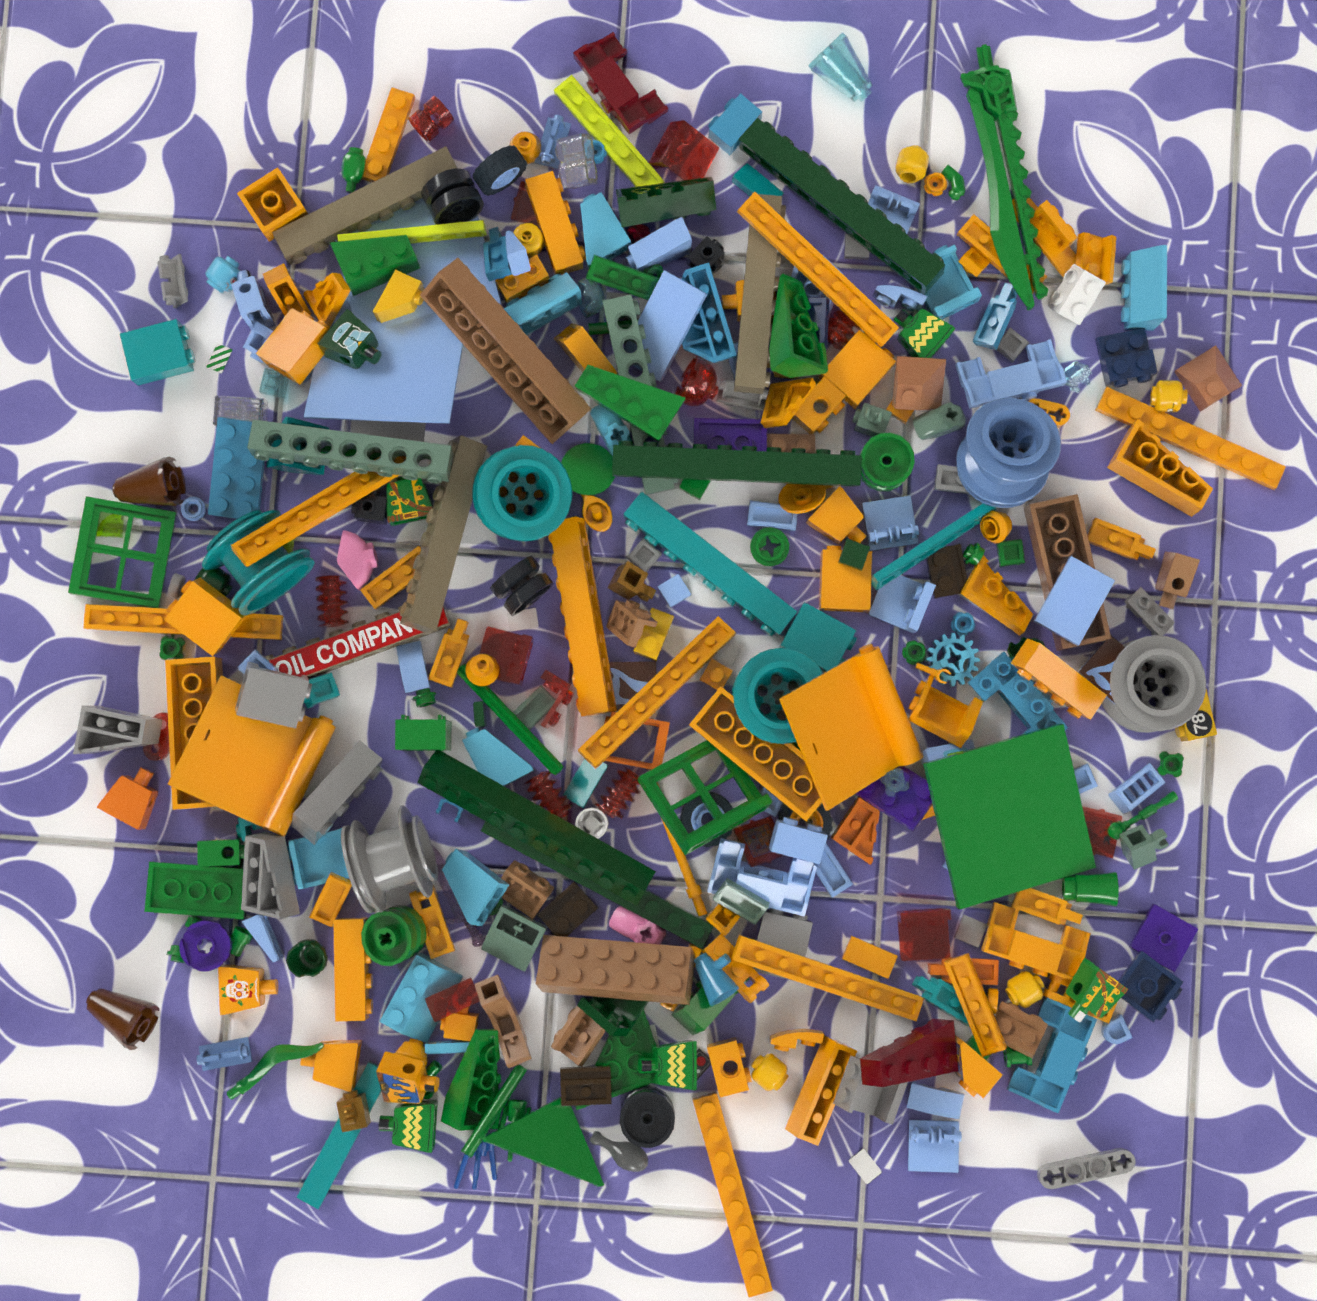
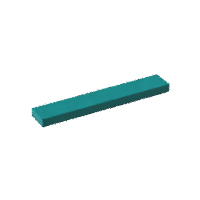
M982 503L873 574L871 585L875 590H879L981 522L982 516L990 511H995L997 507Z
M371 1061L367 1063L354 1090L358 1091V1094H366L369 1114L381 1093L376 1073L378 1065ZM338 1118L296 1198L316 1209L321 1207L361 1129L342 1132L340 1119Z

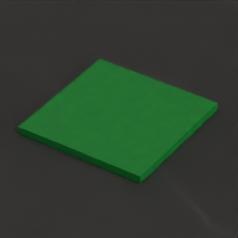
M1064 724L1053 725L923 763L958 909H964L1096 868Z

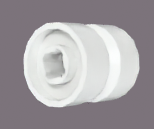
M594 807L581 811L575 823L576 827L597 839L606 833L609 825L606 814L599 808Z

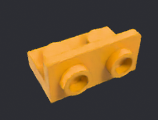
M1086 232L1078 234L1075 265L1106 282L1105 285L1111 284L1114 276L1116 236L1109 235L1102 238Z

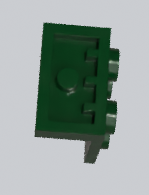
M582 997L577 1006L611 1036H627L649 1001Z

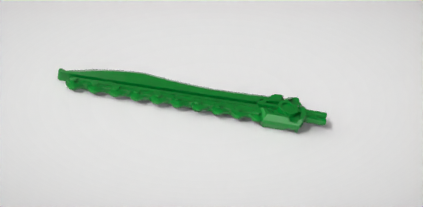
M984 44L976 48L979 69L969 71L967 74L961 73L960 79L963 86L969 89L966 97L968 103H970L985 161L990 204V233L993 244L1008 280L1027 307L1026 309L1030 311L1035 303L1026 265L1029 266L1035 297L1037 299L1047 297L1049 289L1040 282V278L1044 276L1045 269L1036 261L1040 257L1042 249L1033 242V239L1038 234V229L1030 223V219L1034 217L1035 210L1026 202L1030 198L1032 191L1023 183V180L1027 179L1028 171L1019 162L1021 159L1023 160L1025 151L1016 144L1020 140L1022 132L1013 125V122L1017 121L1018 112H1016L1017 105L1011 72L1009 69L1000 68L998 65L993 66L991 48ZM994 121H996V122H997V125H998V130H999L1000 139H1001V143H1002V148H1003V152H1004V157H1005V161H1006V166H1007V170H1008L1009 180H1010V184H1011V189H1012V193H1013V198H1014L1015 207H1016V211H1017V216H1018V220H1019V225H1020V229H1021V234H1022V238H1023L1024 248H1025V252H1026L1025 255H1024L1023 249H1022V244H1021V240H1020L1019 230H1018V226H1017V221H1016V217H1015V212H1014V208H1013V203H1012V199H1011V194H1010L1009 185H1008V181H1007L1006 171H1005V167H1004V162H1003V158H1002V153H1001L1000 144H999L998 135H997L996 126H995V122H994Z

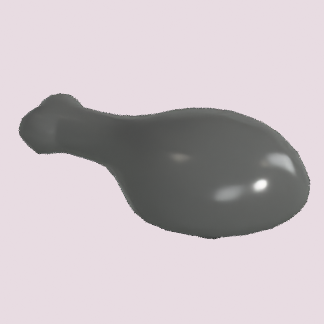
M595 1131L590 1138V1142L593 1145H599L607 1149L615 1163L624 1170L639 1172L648 1166L646 1152L631 1142L612 1141L602 1136L598 1131Z

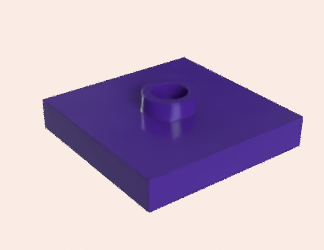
M1152 904L1129 947L1137 952L1143 951L1160 965L1175 973L1198 928L1158 905Z

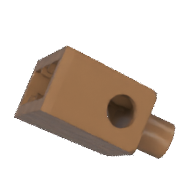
M1165 551L1155 586L1156 590L1163 591L1159 606L1174 609L1177 596L1187 597L1200 562L1199 559ZM1175 579V585L1172 587V582Z

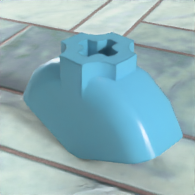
M597 405L591 410V417L613 457V445H618V441H632L630 432L620 417L601 405Z

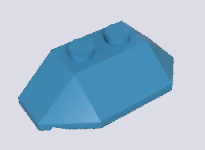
M709 263L685 270L682 280L707 293V296L682 342L683 349L712 363L736 357V350Z

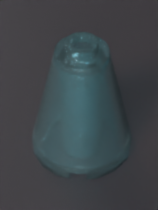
M843 32L808 65L812 72L854 102L857 99L862 102L872 93L869 89L872 83L850 40Z

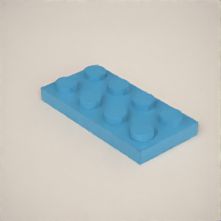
M218 417L208 515L238 519L249 512L260 510L265 461L254 458L247 448L252 421Z

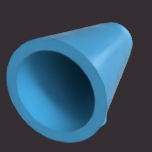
M704 953L694 960L710 1006L724 1001L739 989L737 984L722 970L731 962L727 954L714 961L707 953Z

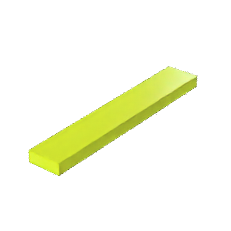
M573 75L569 76L554 89V94L593 139L600 141L604 145L607 155L635 187L665 183Z
M478 220L339 234L337 236L339 242L407 235L410 244L483 237L487 235L484 221Z

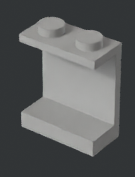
M850 1055L833 1104L849 1113L855 1110L873 1115L883 1122L893 1125L908 1082L887 1087L862 1085L860 1058Z

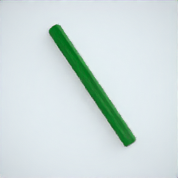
M466 664L461 665L458 668L457 674L553 775L560 773L564 767L488 686H477L471 683L466 676Z

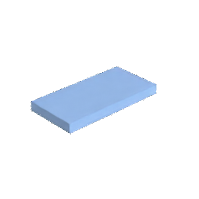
M665 270L638 320V325L643 324L646 339H642L643 348H648L651 363L647 364L649 373H654L655 379L658 381H663L707 296V293ZM628 341L624 347V351L627 353H634L637 350V345L632 341ZM633 365L634 367L642 371V368L640 366Z

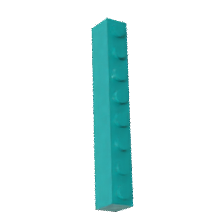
M642 491L623 514L626 520L625 524L634 532L640 530L644 533V539L654 547L657 544L665 550L663 554L673 562L676 559L684 564L683 569L693 577L697 574L703 579L702 584L712 592L716 589L723 594L722 600L732 607L737 605L741 608V614L751 622L754 619L762 625L760 629L770 637L773 635L778 637L798 612Z

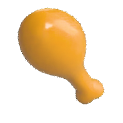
M581 494L584 501L582 513L587 525L598 532L607 531L611 527L613 518L608 504L593 495Z

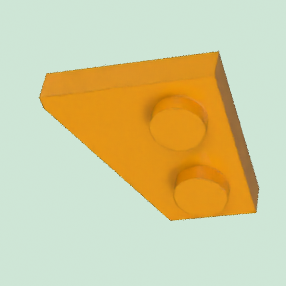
M333 272L326 276L324 281L316 283L314 290H306L303 294L318 320L323 321L329 327H331L351 290L341 273Z
M811 377L770 384L761 419L763 427L771 428L787 425L815 388L816 382Z

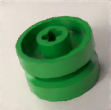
M880 433L872 437L859 454L862 455V482L869 488L879 492L892 491L900 487L911 474L915 464L914 452L910 443L902 436L894 433ZM886 459L889 461L888 465H885L882 461Z
M395 905L368 918L361 932L362 945L372 961L382 966H393L419 953L426 940V926L422 917L414 909L406 905Z

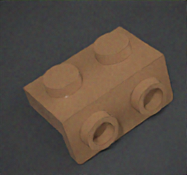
M576 1006L568 1014V1020L563 1028L555 1034L551 1047L563 1053L578 1066L583 1067L605 1033V1030Z

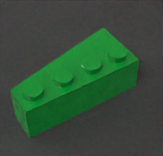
M587 365L575 384L576 390L657 442L660 441L686 399L685 397L591 365Z

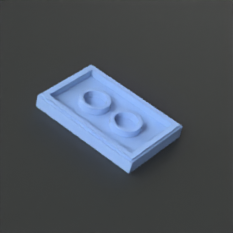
M1070 556L1034 622L1079 646L1115 580Z

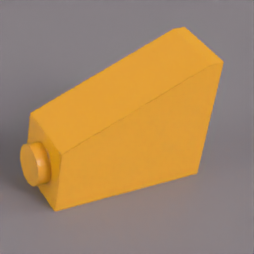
M571 323L554 337V340L582 373L587 365L614 374L618 373L583 326Z

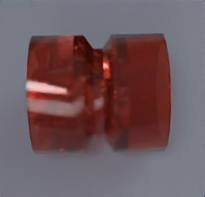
M432 96L423 104L424 110L418 109L408 118L413 128L428 143L439 135L440 128L445 129L454 121L450 111L435 96Z

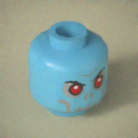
M219 256L216 257L205 272L208 278L206 282L221 293L224 291L231 292L233 290L231 285L237 281V274L240 272L238 269L240 264L230 256H227L226 259Z

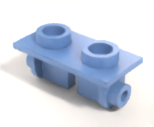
M554 115V118L548 117L541 139V152L535 159V163L558 169L571 127V123L564 122L562 116Z
M244 1037L199 1046L200 1055L196 1057L197 1064L202 1065L203 1071L252 1062L249 1038Z

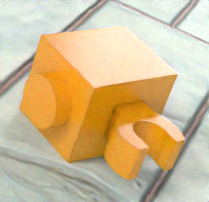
M455 994L452 1003L457 1010H449L446 1016H442L440 1030L444 1031L443 1038L470 1042L475 1029H477L479 1014L469 1012L472 996L469 995L467 1003L462 1005L458 1002L459 994Z

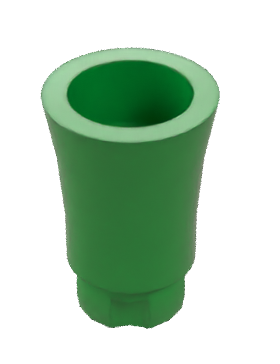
M1116 872L1074 875V877L1062 878L1063 900L1117 907L1119 886Z

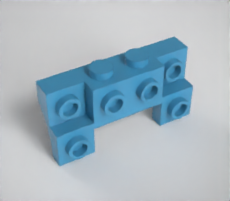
M1005 652L999 654L967 682L983 702L997 692L1025 727L1028 728L1023 734L1057 724H1064L1065 730L1068 728L1053 710L1054 707L1051 705L1053 701L1050 699V696L1033 686L1035 682L1032 679L1028 681L1016 673L1018 669L1011 664V660Z
M1045 997L1037 1016L1054 1028L1035 1074L1016 1066L1007 1089L1044 1108L1059 1113L1070 1085H1074L1078 1076V1071L1076 1070L1079 1062H1083L1088 1052L1086 1046L1097 1019L1086 1015L1079 1023L1067 1014L1071 1007Z

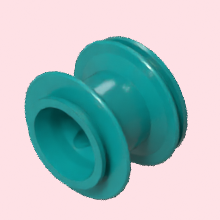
M520 445L503 449L487 458L475 476L472 498L478 517L490 531L510 540L532 541L548 536L565 520L572 502V487L566 469L555 456L535 446ZM511 472H515L518 476L517 481L514 483L508 479ZM528 474L535 476L533 484L527 483L526 477ZM502 486L507 489L505 497H500L499 495L500 487ZM517 487H522V491L526 492L525 498L519 501L518 496L514 495ZM536 490H540L543 493V497L539 501L534 498ZM508 503H512L515 506V511L511 514L506 510ZM526 505H530L533 508L532 514L526 515L523 509Z
M255 510L241 516L222 529L209 542L206 548L208 553L202 561V568L204 570H214L225 566L240 585L241 589L233 597L231 606L239 608L238 610L241 615L245 616L255 613L270 605L295 587L314 567L315 561L309 557L310 550L307 548L288 553L282 546L248 567L232 551L231 545L281 516V512L278 510H270L264 513L261 510Z
M775 648L757 654L743 666L732 688L734 707L738 718L751 734L761 740L777 744L796 742L788 719L786 718L784 721H781L777 718L778 711L783 710V707L775 703L776 699L772 695L774 692L780 691L783 693V697L792 692L788 688L789 682H796L799 688L823 674L822 670L810 657L793 649ZM773 675L781 677L779 685H774L771 682ZM759 686L766 687V696L758 695L757 689ZM762 704L769 705L770 712L768 714L761 712L760 706Z

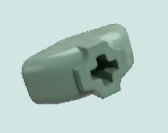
M952 402L943 404L936 409L913 418L915 431L921 440L937 438L960 430L966 423L961 406L952 404Z

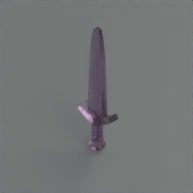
M432 844L438 868L437 880L455 917L447 918L446 923H465L464 925L472 938V945L480 947L483 945L485 937L480 934L476 925H471L467 922L442 871L446 861Z

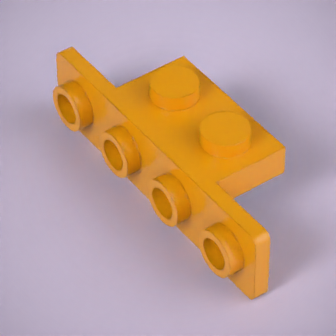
M1028 198L1026 202L1035 210L1034 217L1030 219V223L1038 229L1037 237L1033 241L1042 249L1043 254L1064 278L1065 273L1076 263V254L1070 246L1078 237L1075 235L1074 229L1062 219L1058 209L1051 205L1048 200L1037 207L1032 199ZM1012 199L1015 217L1019 223L1014 199Z

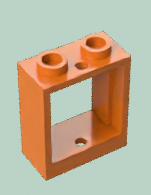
M611 711V716L605 717L604 724L617 712ZM649 718L643 723L644 725L659 727L652 763L609 756L605 761L650 770L656 768L663 763L670 722Z

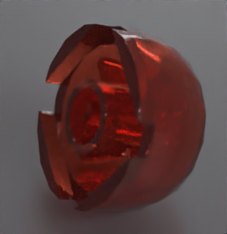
M696 356V359L693 358L681 376L683 378L682 388L677 386L674 394L685 397L686 399L683 404L687 406H700L708 399L713 400L719 390V387L716 386V370L706 360Z

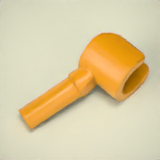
M917 663L915 667L934 676L935 680L939 683H948L939 678L941 672L951 674L947 669L941 668L937 670Z

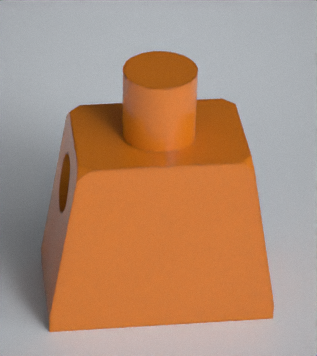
M140 767L135 778L129 775H122L100 801L97 808L137 830L145 829L158 795L157 790L148 786L154 773L144 767Z

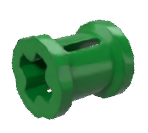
M1008 1046L1006 1050H1003L1006 1067H1011L1012 1064L1024 1063L1027 1066L1032 1065V1058Z

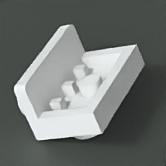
M1073 264L1065 273L1064 280L1057 291L1053 293L1048 307L1080 325L1106 282Z

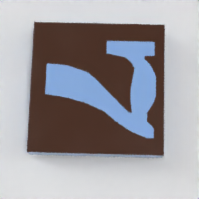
M1111 635V639L1104 641L1077 672L1107 695L1106 697L1114 703L1110 689V674L1117 656L1125 647ZM1143 664L1141 669L1145 672L1148 667Z
M656 661L609 662L617 711L657 675Z

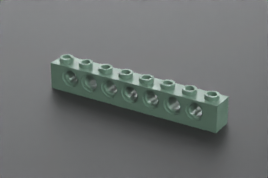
M632 294L604 300L603 308L618 375L657 387L654 373H649L647 364L651 363L648 348L644 349L642 339H646L643 324L638 325L636 317L640 315L638 300L633 301ZM622 317L629 318L632 322L631 327L628 329L620 328L618 325L619 319ZM628 341H632L637 345V350L634 353H627L624 351L623 345ZM633 365H638L642 368L643 373L637 378L632 377L628 372L629 368ZM630 425L634 446H643V442L649 436ZM663 436L659 441L658 447H668L664 443ZM642 478L645 494L650 495L674 489V483H678V480Z
M261 420L252 421L247 447L254 458L262 461H268L269 458L279 459L280 462L285 464H293L295 461L302 462L309 467L325 465L330 469L338 471L348 468L360 474H367L370 471L378 472V475L384 477L401 475L407 480L423 478L436 484H440L442 481L449 482L453 460L451 445ZM275 440H282L281 445L278 447H271ZM300 443H307L305 449L296 450ZM323 447H332L330 452L326 454L320 453ZM348 450H357L354 456H345ZM373 453H381L379 459L370 460V456ZM398 456L406 457L403 463L398 464L394 462ZM423 459L431 460L428 466H419L420 461Z

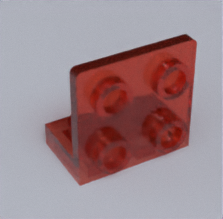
M685 120L674 121L668 125L648 163L655 169L668 168L682 180L704 178L719 147Z
M488 626L479 654H488L496 659L499 664L497 680L522 686L535 639L529 635H519Z
M545 669L540 677L545 681L543 686L558 694L559 690L561 691L541 723V726L548 729L550 725L555 727L562 716L558 712L563 704L568 706L575 693L572 692L574 688L572 685Z
M932 908L897 911L899 950L902 961L950 957L948 920H952L951 909Z

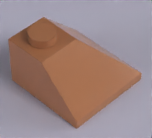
M1217 346L1212 347L1174 371L1184 388L1188 390L1189 396L1200 412L1242 386Z
M897 356L892 399L893 407L895 409L930 410L940 407L942 405L946 359Z

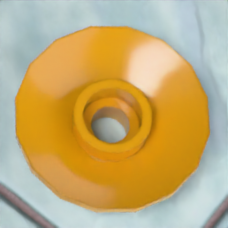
M786 484L779 493L778 502L781 508L788 513H806L815 509L823 502L826 496V487L824 485Z

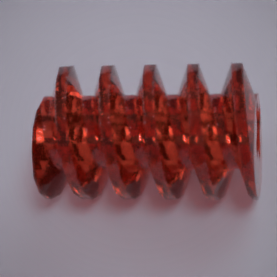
M840 309L834 312V318H829L827 340L838 350H842L840 341L845 344L849 342L846 337L847 334L852 337L855 335L853 327L861 329Z
M337 575L316 577L315 581L322 584L316 586L315 589L317 592L323 593L316 597L318 602L323 603L317 606L316 609L324 613L317 616L318 621L324 622V624L318 627H339L348 624L349 620L342 619V616L348 614V611L341 609V606L348 604V601L341 599V596L347 594V591L340 589L341 586L347 584V581L340 580V576Z
M624 766L627 770L626 772L617 771L621 778L620 780L615 778L611 780L615 788L606 787L609 796L601 794L600 798L604 803L594 804L613 819L615 817L621 819L624 817L620 809L629 810L626 801H635L631 793H641L637 785H640L637 780L639 776L626 766Z
M549 770L541 772L524 783H531L527 792H536L532 800H541L540 807L547 809V811L560 818L570 814L569 810L573 805L563 804L568 797L567 795L558 796L562 787L553 788L557 779H548L551 774Z

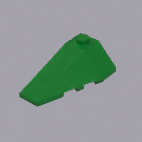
M784 273L779 277L769 347L771 370L789 378L825 374L828 372L826 349L824 343H819L816 331L819 329L817 323L811 321L808 312L811 306L802 281Z
M475 1029L445 1096L441 1122L458 1131L474 1130L499 1092L498 1084L501 1083V1074H498L497 1062L500 1059L498 1030ZM501 1112L490 1129H498Z

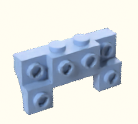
M1051 339L1034 345L1029 344L1025 347L1029 362L989 371L987 374L984 371L980 357L965 362H957L955 364L961 388L964 387L969 409L983 406L1001 398H1022V400L1027 401L1036 398L1040 391L1064 386L1067 383L1063 367L1055 354Z
M720 838L708 883V893L715 894L728 878L769 902L768 909L772 908L805 916L818 864L793 857L789 872H784L744 862L741 859L745 844Z

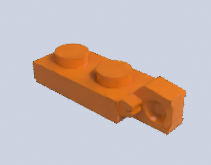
M954 957L941 958V964L928 963V974L941 975L943 981L952 983L944 961ZM971 958L981 985H998L999 960Z

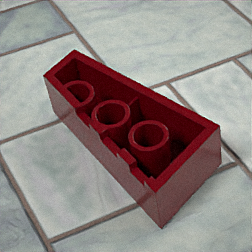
M931 1019L926 1025L911 1030L912 1033L893 1040L892 1044L882 1046L860 1058L862 1085L887 1087L959 1071L954 1020Z

